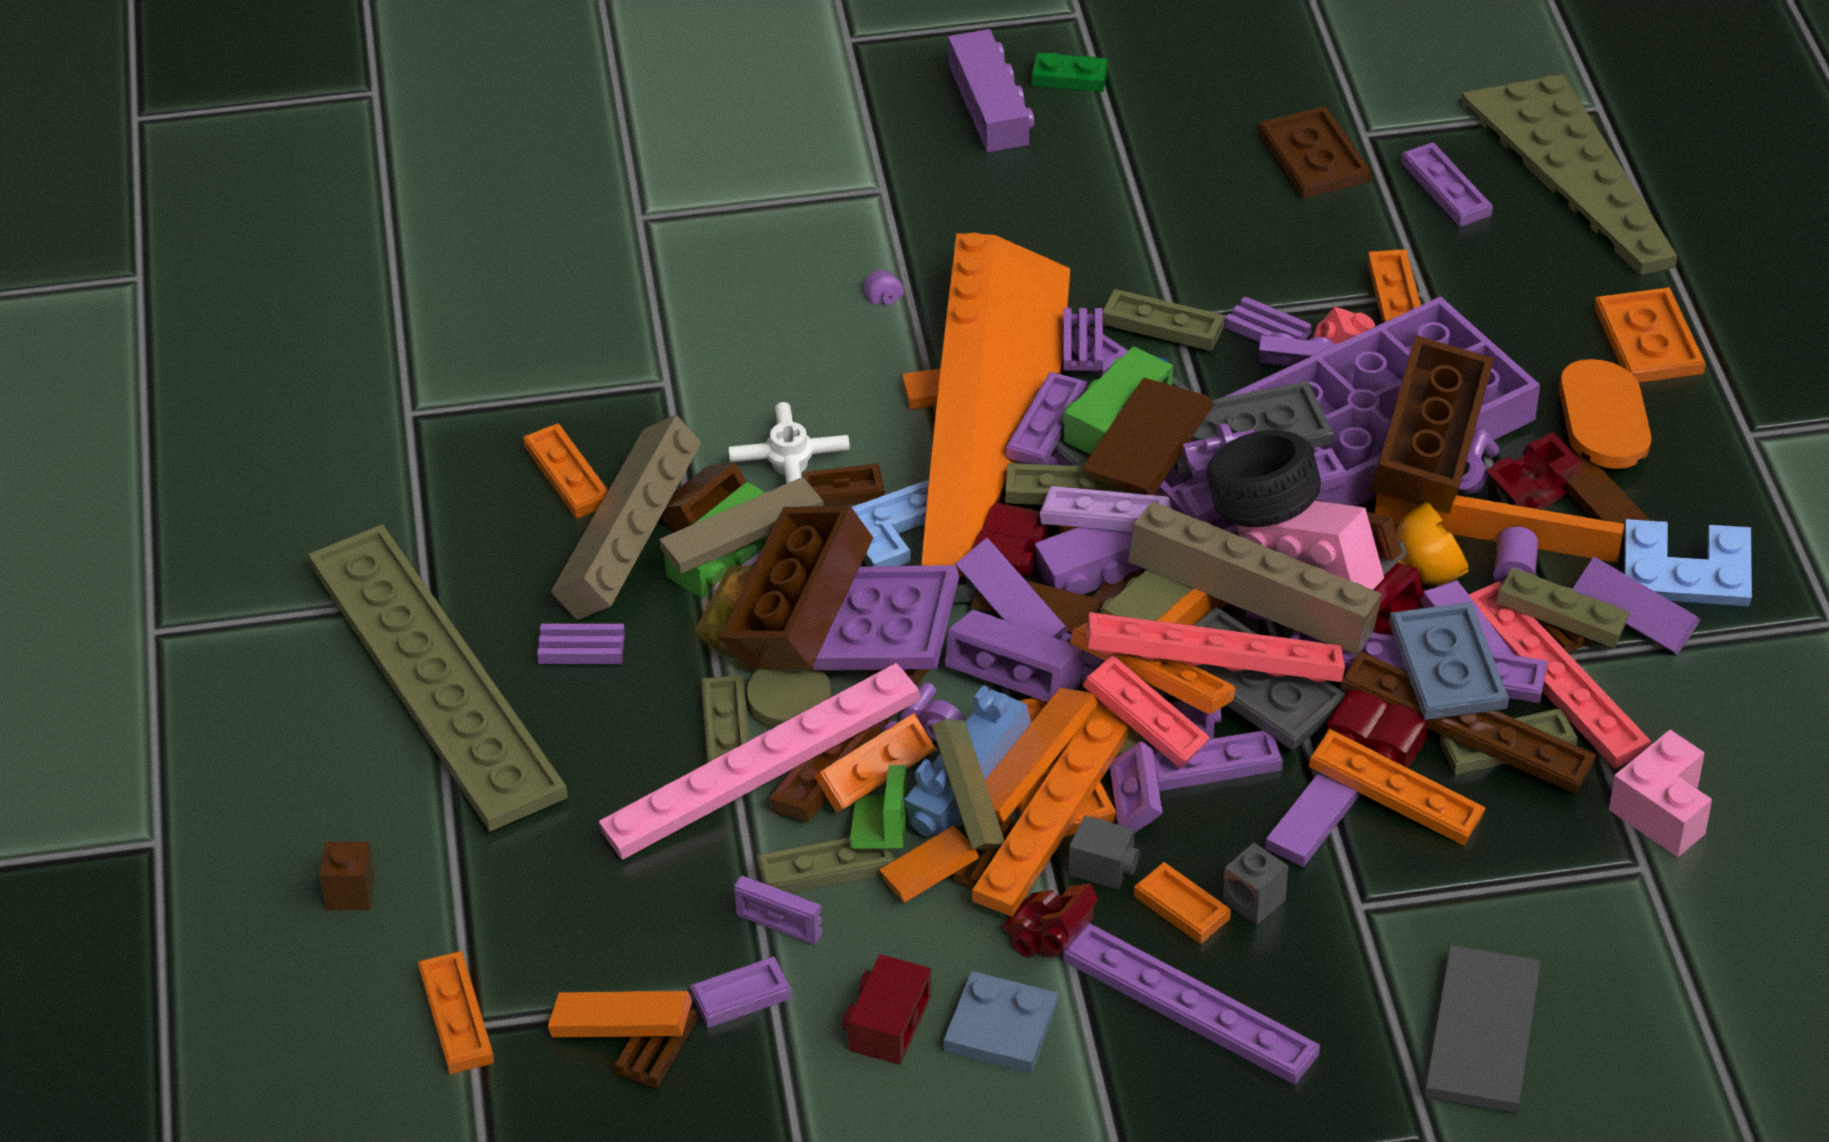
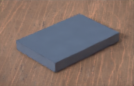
M1472 602L1390 613L1389 625L1424 720L1507 709L1509 697Z

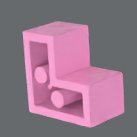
M1672 730L1667 731L1615 774L1609 811L1676 857H1679L1706 834L1712 799L1697 789L1705 752Z

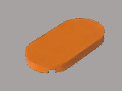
M1587 359L1569 364L1562 372L1559 394L1572 448L1579 455L1583 451L1586 455L1590 456V462L1606 468H1628L1636 465L1638 459L1642 458L1644 460L1649 452L1651 432L1637 379L1625 368L1608 361Z

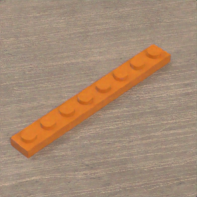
M1147 683L1151 688L1158 692L1159 689L1157 687ZM1099 699L1097 700L1098 706L1075 733L973 888V902L1013 917L1133 731V728Z

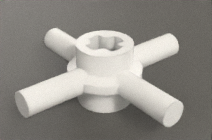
M786 402L778 403L775 406L777 425L771 430L770 437L766 443L728 447L730 462L768 459L776 472L785 475L786 484L802 477L801 472L806 469L812 454L850 451L848 435L819 438L807 436L805 428L793 422L791 407Z

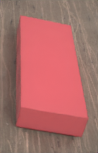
M1111 655L1092 672L1083 684L1084 688L1093 693L1097 699L1180 769L1210 739L1205 732L1114 655Z

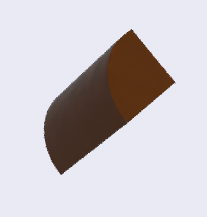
M736 462L708 465L673 493L660 520L673 532H677L697 522L746 483Z

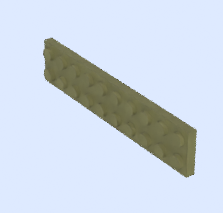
M383 524L308 554L311 568L489 832L568 798L565 783Z

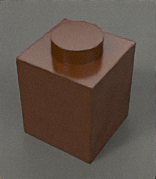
M369 841L324 843L320 880L326 910H371L375 872Z

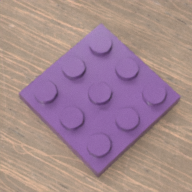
M956 565L859 567L813 664L814 670H884L895 663L901 669H937L959 580Z

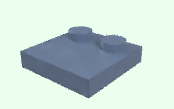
M971 971L945 1035L944 1052L1032 1074L1056 1012L1059 993Z

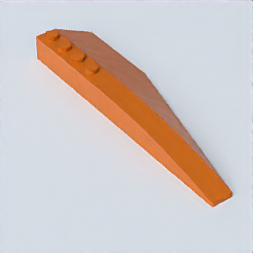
M956 233L934 425L921 566L956 565L960 559L973 549L977 536L984 528L991 507L995 502H999L1004 492L1008 463H1018V461L1006 458V446L1050 372L1061 374L1063 369L1064 308L1068 307L1070 268L996 235ZM957 567L959 576H963V573Z

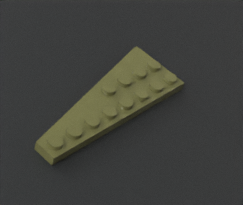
M1563 74L1462 93L1461 104L1465 110L1471 108L1480 117L1479 123L1485 129L1491 127L1500 136V143L1506 149L1511 148L1521 155L1523 165L1553 193L1560 192L1569 201L1568 207L1574 213L1580 211L1590 220V228L1596 234L1600 233L1608 237L1613 242L1614 251L1640 275L1676 268L1678 256Z

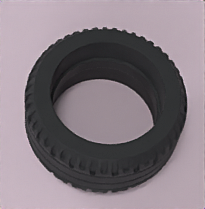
M1284 430L1257 431L1228 442L1211 458L1206 472L1211 497L1217 513L1224 520L1243 527H1266L1288 521L1309 508L1316 500L1321 488V478L1312 446L1302 436Z

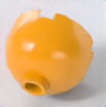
M1425 502L1402 518L1396 528L1398 539L1404 542L1407 552L1398 563L1418 568L1421 584L1429 587L1442 586L1468 573L1467 568L1469 567L1451 532L1447 533L1439 523L1443 521L1439 514L1429 503Z

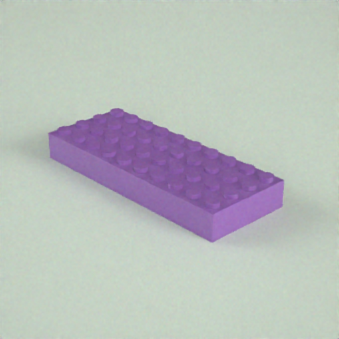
M1440 296L1225 397L1308 381L1334 433L1332 445L1313 448V451L1317 452L1332 448L1348 473L1347 485L1321 491L1316 499L1335 504L1359 506L1376 497L1377 493L1370 491L1405 366L1416 335L1494 358L1475 431L1477 429H1485L1493 440L1536 419L1540 384ZM1173 466L1154 495L1170 497L1171 508L1189 516L1179 499L1180 488L1196 484L1192 473L1178 475ZM1223 518L1207 522L1210 525L1240 536L1237 525Z

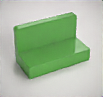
M906 765L888 766L885 795H865L855 801L850 834V847L852 849L903 848L907 808L904 799L908 795Z

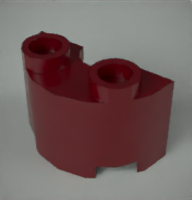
M1551 432L1539 440L1530 442L1525 447L1523 457L1520 459L1512 460L1510 457L1498 460L1493 466L1486 469L1489 479L1514 505L1541 510L1563 497L1565 492L1561 487L1568 481L1571 473L1578 476L1581 460L1554 432Z
M1091 883L1071 886L1061 897L1055 894L1053 890L1031 893L1020 905L1013 917H1010L1002 927L1011 936L1014 949L1022 956L1031 958L1038 954L1040 956L1056 957L1064 953L1095 918L1093 906L1097 902V896Z

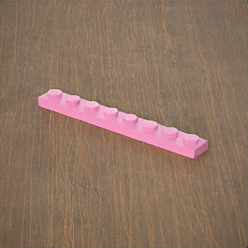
M895 663L599 821L601 832L623 860L920 701L919 689L901 667Z

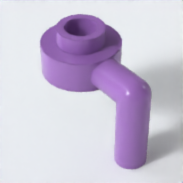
M1477 429L1474 432L1466 465H1470V469L1467 474L1462 476L1457 492L1459 494H1474L1484 487L1488 474L1486 472L1487 467L1481 460L1482 454L1484 453L1488 458H1493L1499 453L1498 445L1485 429Z
M923 682L918 688L920 701L905 708L900 714V720H903L915 713L927 735L933 741H936L932 730V724L943 719L965 721L962 713L952 704L943 700L931 701L936 694V688L928 682Z

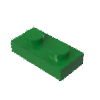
M1037 53L1032 72V86L1104 92L1108 72V59L1095 58L1093 56Z

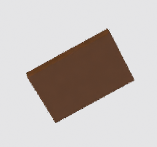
M1326 106L1259 123L1258 134L1302 199L1371 182L1372 171Z
M1143 377L1082 467L1085 477L1138 494L1154 495L1182 454L1183 444L1190 442L1214 406L1210 396Z

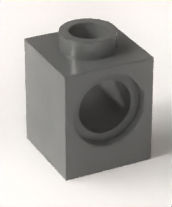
M1256 843L1251 844L1225 867L1223 903L1255 925H1258L1286 900L1288 865Z

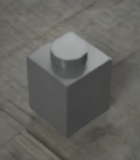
M1084 815L1069 847V876L1119 890L1126 874L1133 875L1138 864L1140 850L1134 848L1135 829Z

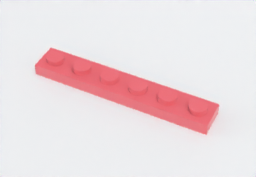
M1499 581L1469 594L1515 656L1548 661L1542 692L1558 709L1562 708L1567 719L1614 769L1631 762L1651 746V740L1534 617L1496 603L1499 590L1502 587Z
M1089 612L1086 624L1088 649L1097 650L1108 655L1116 653L1138 655L1147 660H1157L1159 658L1177 660L1192 666L1207 664L1223 666L1231 671H1242L1244 669L1261 671L1276 677L1285 675L1306 677L1315 682H1326L1328 680L1342 682L1345 670L1341 645Z

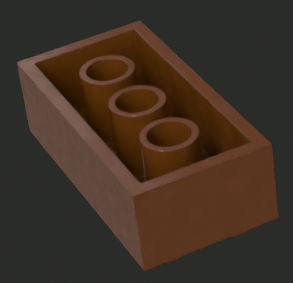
M1415 336L1370 491L1417 505L1427 502L1434 510L1447 514L1450 513L1460 487L1494 358Z
M851 506L783 507L719 637L743 669H812L873 540V536Z

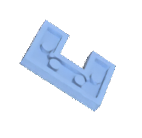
M929 480L852 507L873 536V540L863 559L867 567L901 566L910 562V549L899 534L925 524Z
M1626 519L1624 526L1625 575L1670 601L1750 606L1752 598L1750 527L1709 525L1707 532V559L1667 557L1668 522Z

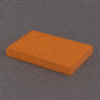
M1670 287L1595 297L1594 309L1621 367L1628 370L1637 379L1638 383L1704 374L1706 363Z

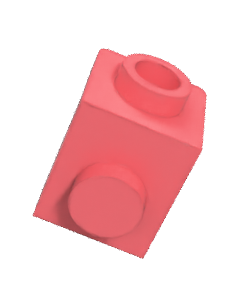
M1334 306L1325 319L1318 324L1314 337L1327 338L1333 343L1339 344L1374 328L1375 324L1370 317L1363 313H1353Z

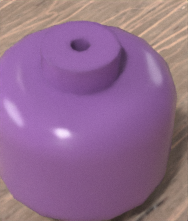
M878 270L871 273L864 281L862 288L868 301L872 304L884 302L887 305H891L904 295V288L900 280L886 270Z

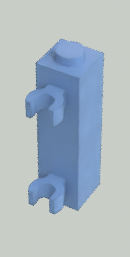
M983 685L973 698L976 709L966 720V725L985 780L1028 728L1031 721L1027 704L1008 697L1004 693H999L992 689L989 691L988 687ZM941 754L932 765L929 760L925 759L915 771V778L918 783L904 801L911 826L924 836H936L953 825L958 829L962 824V819Z

